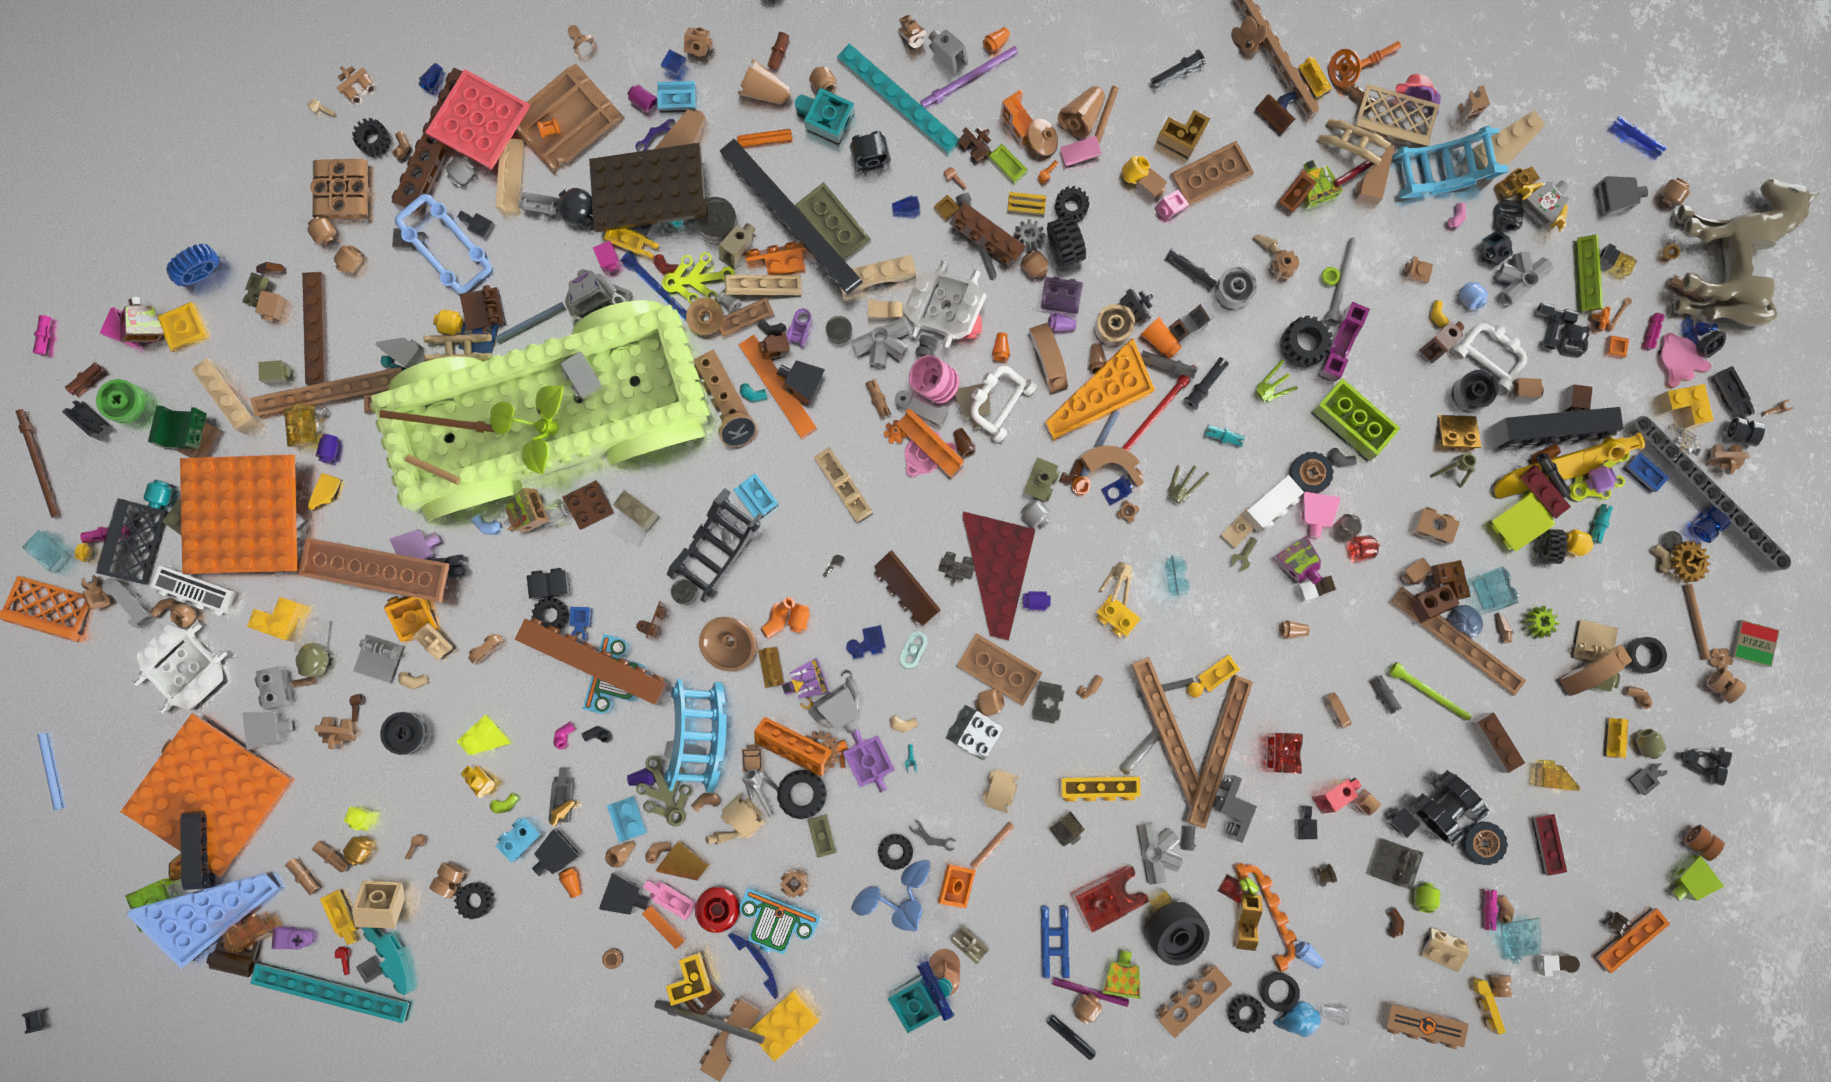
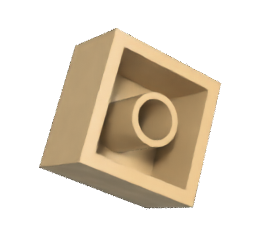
M362 881L352 908L355 927L395 929L405 900L402 882Z

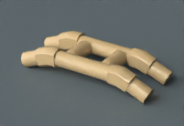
M1329 119L1327 124L1330 127L1344 131L1340 139L1336 136L1323 134L1318 138L1319 142L1345 149L1371 161L1377 166L1382 159L1365 149L1366 144L1370 140V142L1386 150L1391 145L1390 142L1383 139L1380 135L1368 132L1339 119ZM1352 133L1362 137L1357 146L1347 142Z
M491 334L424 335L423 343H445V354H424V362L445 357H470L487 361L492 354H472V343L491 341L492 336ZM453 343H464V354H453Z

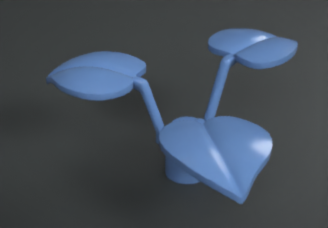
M923 860L913 863L904 870L901 882L907 886L911 900L902 902L900 908L880 897V890L877 887H868L856 896L851 910L859 916H865L876 909L878 901H882L896 910L892 915V923L895 927L905 931H918L922 907L914 899L911 888H919L925 882L930 869V861Z

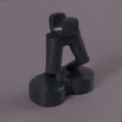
M1720 747L1714 753L1709 749L1694 748L1691 750V753L1681 752L1680 759L1688 761V767L1701 775L1711 774V783L1723 786L1726 782L1727 767L1730 765L1733 751L1732 749ZM1699 757H1708L1714 760V767L1704 768L1698 763Z

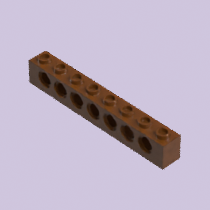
M454 67L446 77L444 89H441L438 94L436 106H433L431 109V117L423 127L421 139H418L415 144V152L408 159V167L400 177L398 189L392 194V203L401 210L406 208L420 195L428 193L447 152L448 146L439 141L430 144L433 138L425 132L463 72ZM425 155H429V158L427 160L422 161V158ZM421 171L422 174L419 177L415 178V174ZM414 188L413 193L407 195V191ZM422 204L417 209H415L411 214L417 216Z

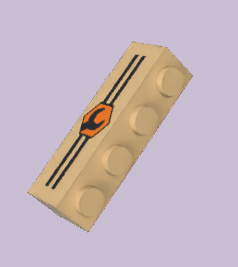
M206 358L191 369L235 430L245 433L259 423L215 362Z

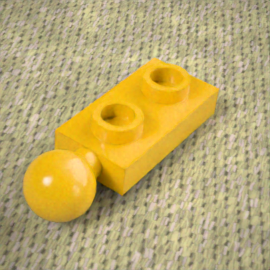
M1228 654L1198 675L1197 678L1200 682L1191 683L1187 689L1188 694L1193 698H1197L1202 695L1204 688L1207 692L1212 691L1240 671L1239 667Z

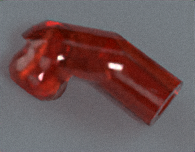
M661 254L654 256V265L663 274L674 273L679 264H668Z

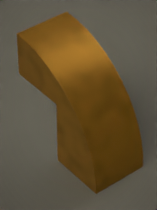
M1242 893L1236 924V949L1256 951L1259 942L1258 923L1263 912L1261 895Z

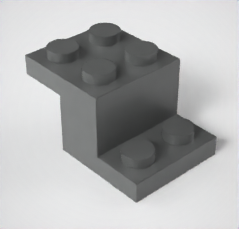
M1228 775L1227 778L1224 777L1220 786L1222 791L1220 796L1217 795L1213 804L1215 807L1214 811L1235 820L1228 828L1227 833L1230 834L1228 838L1243 843L1257 806L1235 797L1242 778Z

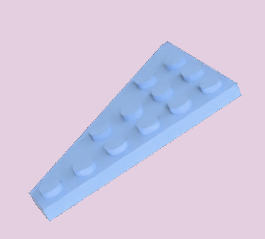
M266 873L130 909L127 912V916L182 969L274 893L278 886Z

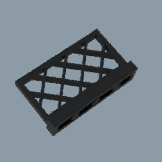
M117 498L95 573L145 585L166 510ZM128 506L137 507L141 515L130 519L127 514ZM151 511L160 513L159 520L152 525L145 516ZM125 516L128 519V522L124 523ZM143 516L148 527L138 531L133 521ZM130 523L136 533L125 538L121 530L123 526ZM150 528L154 537L153 540L145 543L140 533ZM120 535H121V537L123 538V540H121L120 542H118L119 537H120ZM138 535L143 545L132 550L127 540ZM125 542L130 552L120 557L116 547ZM145 547L149 555L147 559L140 562L134 552ZM133 554L138 563L127 569L122 558ZM117 561H120L125 569L119 574L109 572L111 565ZM140 565L143 570L142 579L133 578L129 570ZM127 572L129 577L123 576L122 574Z

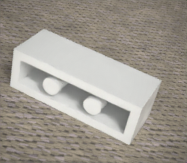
M1288 475L1242 515L1257 532L1262 528L1266 531L1274 524L1272 520L1276 516L1279 519L1288 512L1285 508L1289 505L1293 507L1301 500L1299 496L1304 492Z

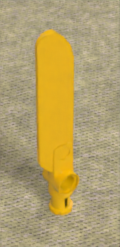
M1636 433L1635 436L1629 438L1621 437L1616 439L1608 437L1601 444L1555 457L1551 460L1556 463L1558 472L1566 480L1588 473L1590 470L1599 467L1605 460L1619 461L1625 454H1629L1631 450L1644 449L1645 441L1641 433ZM1535 463V465H1536V466L1540 469V471L1542 472V468H1541L1540 464H1539V463ZM1534 464L1516 469L1502 477L1494 486L1495 496L1497 498H1506L1529 491L1530 489L1519 476Z

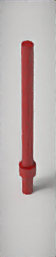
M1181 375L1176 380L1175 386L1121 448L1127 451L1131 449L1179 391L1190 383L1191 377Z

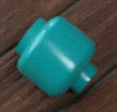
M154 479L153 482L147 484L143 498L149 502L148 506L160 509L161 506L169 504L173 489L169 486L170 483Z

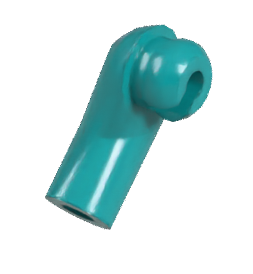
M743 383L740 386V394L751 402L767 398L765 389L755 391L749 387L748 383Z

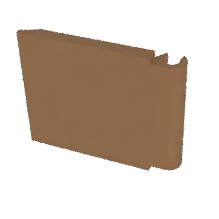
M575 63L565 69L527 101L530 108L517 127L516 132L550 171L554 172L565 163L567 165L572 163L625 117ZM556 117L561 133L546 135L542 139L537 122L543 123Z

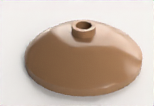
M718 617L712 619L703 627L699 636V648L706 661L715 668L724 671H737L746 667L753 659L756 652V641L751 630L743 622L731 617Z

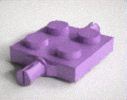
M858 730L855 733L852 732L851 734L856 744L851 749L843 752L859 787L875 782L880 793L883 790H887L882 778L895 769L879 736L863 740Z

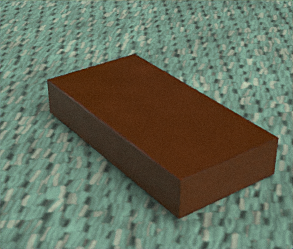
M1270 94L1266 95L1255 108L1281 134L1296 120Z

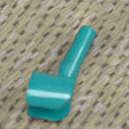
M381 356L380 363L384 368L400 367V365L391 363L392 357Z
M913 744L908 745V760L905 762L907 773L910 766H914V770L917 772V764L913 757Z

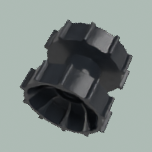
M1446 770L1437 779L1438 782L1435 783L1444 796L1436 803L1432 798L1422 793L1412 802L1413 805L1411 807L1431 832L1443 842L1453 847L1464 835L1456 821L1462 815H1465L1467 819L1478 824L1488 815L1487 812L1490 810L1470 785L1459 778L1457 774Z

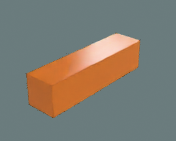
M653 904L642 913L675 950L686 940Z

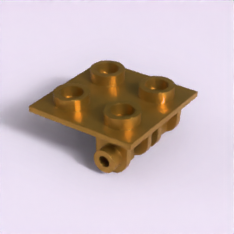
M1438 415L1442 440H1439V447H1442V449L1453 447L1454 450H1457L1458 447L1460 450L1481 448L1476 416Z

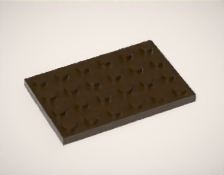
M700 143L589 159L593 227L595 232L707 217Z

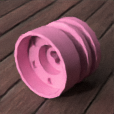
M926 355L915 361L911 367L909 383L916 392L933 403L940 404L947 402L955 395L959 387V376L955 369L936 356Z

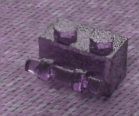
M1053 276V278L1046 277L1041 309L1078 314L1083 282L1071 278L1070 280L1059 279L1057 276Z

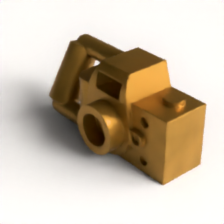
M1532 166L1524 170L1517 168L1508 175L1509 177L1497 183L1496 189L1505 197L1514 196L1523 186L1537 182L1540 177Z

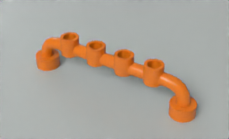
M1239 863L1234 866L1237 877L1243 880L1249 877L1248 873L1255 874L1257 884L1264 894L1266 905L1273 915V921L1280 931L1284 945L1287 947L1288 953L1286 957L1282 954L1274 957L1277 969L1283 972L1288 969V964L1295 958L1296 950L1293 942L1297 941L1296 935L1292 930L1288 931L1285 924L1289 923L1285 912H1279L1277 906L1281 904L1278 895L1276 893L1272 895L1269 887L1273 886L1271 878L1268 875L1264 876L1260 868L1255 865L1244 866L1243 863Z

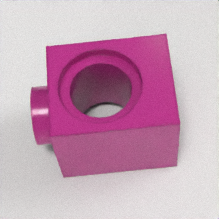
M611 241L593 247L604 273L614 272L621 266Z

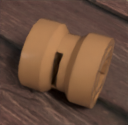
M1491 975V982L1495 986L1492 989L1493 996L1512 997V989L1509 988L1512 982L1511 975Z

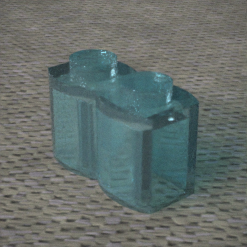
M38 530L22 548L47 571L56 574L72 557L68 553L70 549L62 543L58 544L54 540L56 537L48 530L45 532Z

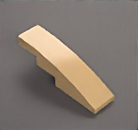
M830 447L814 456L815 461L856 522L873 513Z

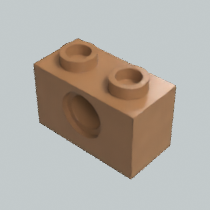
M1426 507L1418 511L1411 532L1449 545L1454 541L1460 521L1455 520V517L1452 515H1441L1437 513V510ZM1434 520L1440 525L1438 530L1433 527Z

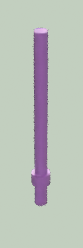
M1016 46L1011 47L945 87L932 91V94L921 100L920 104L926 107L934 101H940L944 98V95L1018 53Z

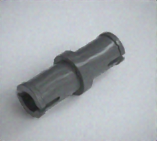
M1382 675L1377 677L1381 683L1380 685L1376 678L1371 680L1380 694V700L1383 699L1391 714L1396 712L1392 704H1394L1397 711L1402 709L1393 695V689L1390 690Z

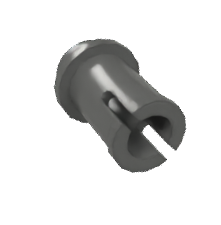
M1183 826L1182 850L1194 851V847H1196V827Z

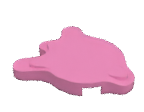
M1667 333L1663 336L1662 351L1659 357L1662 366L1667 372V385L1670 388L1678 386L1681 380H1692L1695 377L1694 369L1701 372H1707L1711 369V363L1698 356L1696 345L1691 340L1677 336L1674 333Z
M912 440L909 441L905 448L907 475L914 477L918 474H927L934 471L938 465ZM952 442L946 443V444H948L954 451H956V446H955L954 443H952Z

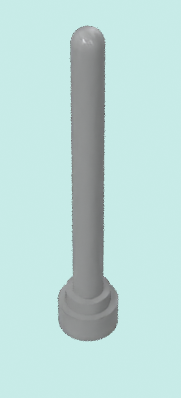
M1351 237L1348 242L1332 309H1329L1326 313L1325 321L1331 324H1339L1342 315L1339 309L1356 245V238Z

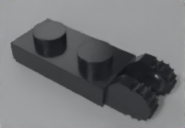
M1733 366L1713 375L1735 416L1745 418L1740 407L1742 403L1744 410L1749 416L1755 414V409L1750 401L1751 398Z

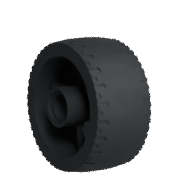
M1172 902L1162 906L1151 916L1146 928L1147 940L1155 954L1163 962L1173 966H1180L1194 961L1205 950L1210 938V931L1203 917L1195 908L1185 902Z

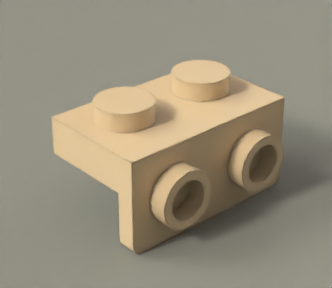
M1431 928L1430 938L1421 954L1426 959L1459 972L1469 956L1468 944L1464 940L1447 935L1442 930Z

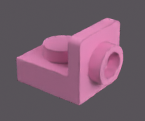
M1176 190L1164 197L1155 206V209L1166 222L1189 204L1179 190Z

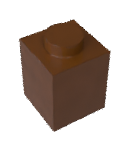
M1576 384L1569 386L1566 391L1565 410H1590L1593 387Z

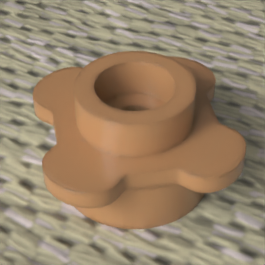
M1125 500L1122 502L1121 509L1117 511V516L1126 519L1128 523H1132L1134 516L1139 512V507Z

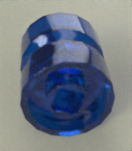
M1711 507L1703 514V518H1699L1691 528L1698 538L1706 543H1711L1719 536V532H1723L1731 522L1724 512L1718 508Z

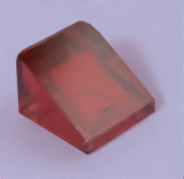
M1228 874L1218 892L1237 903L1240 902L1242 893H1245L1241 889V885H1239L1240 881Z

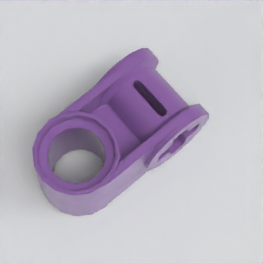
M801 308L795 312L786 335L788 342L793 341L800 344L801 347L805 346L812 324V316L809 310ZM802 314H806L808 316V320L806 322H800L798 320L799 316Z
M274 927L271 948L298 950L312 943L313 934L307 929Z

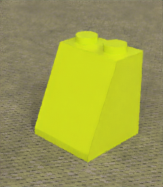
M1530 490L1492 519L1493 524L1491 527L1497 534L1501 533L1505 538L1503 542L1509 550L1513 548L1516 552L1553 527L1555 519Z

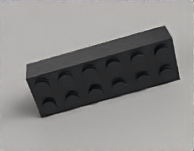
M1621 407L1507 417L1494 424L1496 446H1503L1504 449L1515 448L1516 445L1521 444L1522 447H1531L1540 442L1541 445H1550L1556 441L1564 444L1579 439V442L1590 441L1591 438L1596 437L1598 440H1604L1610 436L1617 435V432L1624 429Z

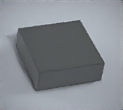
M375 955L356 966L365 984L382 974V968Z

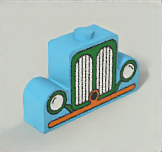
M603 634L599 652L605 650L612 654L611 658L618 661L619 658L623 659L628 654L629 644L624 639ZM626 660L630 662L628 666L634 669L636 666L645 669V665ZM592 676L583 709L607 714L614 707L612 697L635 702L637 696Z
M750 887L746 889L740 904V912L743 916L748 918L756 916L748 940L760 945L759 949L768 953L772 950L784 954L793 932L800 939L806 940L811 938L821 917L818 914Z

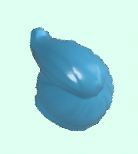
M1300 1002L1289 1010L1284 1017L1277 1018L1274 1024L1280 1029L1298 1034L1301 1037H1307L1318 1029L1321 1024V1017L1319 1011L1315 1010L1311 1004Z

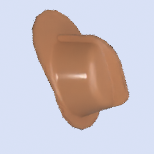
M940 949L930 959L928 978L931 983L941 978L948 979L953 986V991L949 996L954 994L959 987L960 960L952 950Z

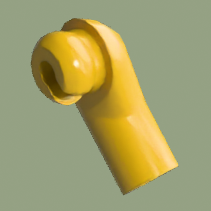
M1434 300L1431 319L1437 326L1443 328L1450 321L1441 312L1443 302Z

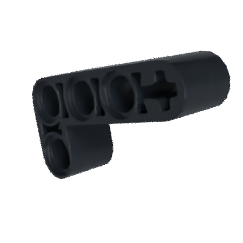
M205 811L183 812L180 818L183 890L214 887L215 874L211 872L212 870H208L207 815Z

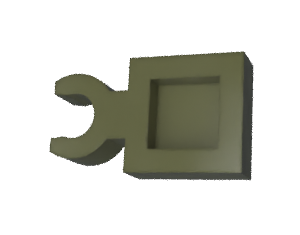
M251 272L245 288L248 293L244 296L242 303L256 308L260 292L266 290L269 278Z

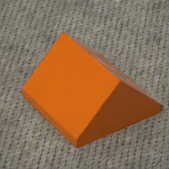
M946 863L937 903L966 908L976 870Z

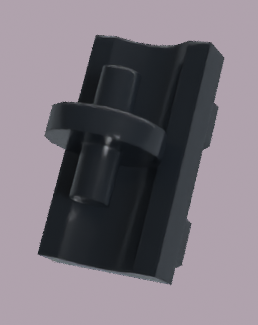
M1130 288L1125 291L1127 294L1119 301L1122 306L1126 307L1134 304L1137 309L1133 312L1135 324L1143 320H1149L1151 316L1144 307V304L1148 309L1152 308L1153 305L1150 300L1153 298V295L1149 294L1146 296L1144 291L1138 293L1141 297L1140 300L1133 289L1131 290Z

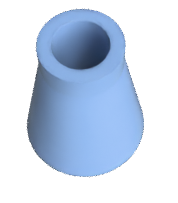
M1302 941L1295 948L1297 959L1314 966L1316 969L1321 968L1324 964V959L1320 957L1310 943Z

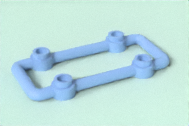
M422 194L397 214L395 224L402 231L401 236L403 240L412 243L440 274L441 283L445 286H450L457 294H465L490 274L491 264L485 258L484 250L479 246H475L446 214L447 209L444 204L436 202L428 194ZM424 202H427L431 207L432 215L436 218H441L469 250L470 258L475 262H479L484 267L482 271L463 287H460L456 282L455 274L451 271H446L417 238L416 230L412 227H407L403 222V219Z

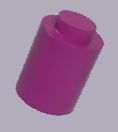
M639 84L633 85L627 93L628 100L646 113H649L657 103V97Z

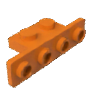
M793 241L780 247L778 245H771L764 250H759L758 248L751 249L748 253H745L746 261L765 258L768 275H778L804 270L805 265L802 251L807 249L801 243Z

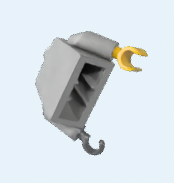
M844 670L841 672V676L844 673L850 674L845 679L846 683H843L814 702L815 706H813V701L808 697L806 698L810 702L809 705L806 707L802 703L800 705L805 710H809L808 713L818 724L828 728L834 727L836 730L844 727L847 733H851L857 729L853 719L859 716L858 710L861 707V694L854 680L851 679V671Z

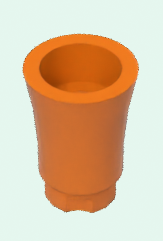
M1160 316L1140 334L1168 359L1182 348Z

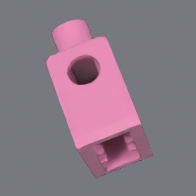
M1304 492L1300 495L1301 524L1311 526L1309 537L1321 538L1322 528L1328 529L1332 527L1341 497Z

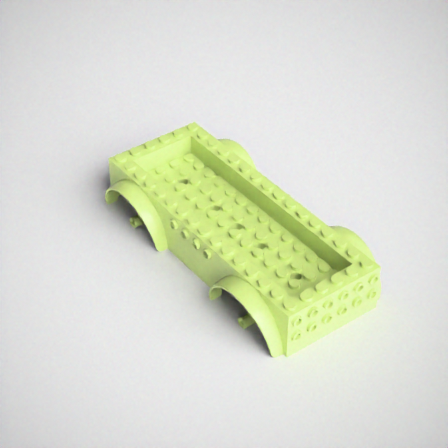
M647 300L617 303L585 316L574 326L571 335L560 339L550 338L540 345L530 344L526 346V349L520 351L518 349L511 350L504 356L494 355L484 362L470 357H445L429 360L409 367L397 374L390 381L388 391L371 396L373 402L370 405L373 413L377 415L376 426L383 436L381 444L383 449L387 450L388 457H386V462L393 471L391 479L399 492L397 494L398 503L414 513L422 512L425 521L429 522L435 518L468 507L516 495L523 488L522 481L606 456L610 466L623 460L650 451L706 437L704 425L710 424L707 416L710 413L705 400H702L704 393L699 382L696 380L699 377L694 364H691L693 357L688 346L685 345L688 341L683 328H680L682 322L677 309L673 310L671 305L664 306L661 303ZM582 352L603 388L585 398L583 403L578 404V399L581 396L576 397L571 389V386H573L570 379L566 380L561 372L563 369L561 363ZM633 377L640 378V384L636 387L630 385V380ZM545 386H564L558 412L552 418V420L558 422L559 430L556 435L541 438L548 445V458L544 474L531 471L522 460L523 446L526 443H531L532 438L541 435L533 425L512 422L511 429L506 434H498L486 431L479 433L471 429L379 418L380 410L470 422L484 421L485 424H491L490 411L492 407L498 402H508L514 407L512 418L537 422L543 418L540 416L541 410L537 409L535 403L538 391ZM453 433L455 440L452 443H446V436ZM409 454L461 478L460 483L456 485L405 462V457Z

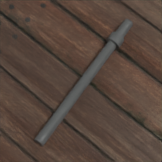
M656 1000L654 1005L655 1008L666 1011L669 1015L675 1017L678 1015L763 1044L765 1036L680 1008L678 1004L671 1006V1004Z

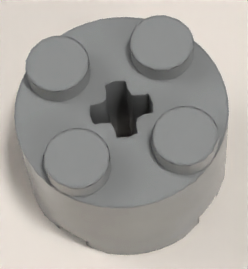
M1245 267L1227 269L1216 285L1215 295L1220 303L1234 310L1246 306L1257 291L1255 275Z

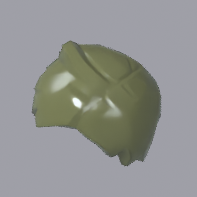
M308 643L300 648L295 659L298 674L306 677H317L325 673L329 658L327 651L320 644Z

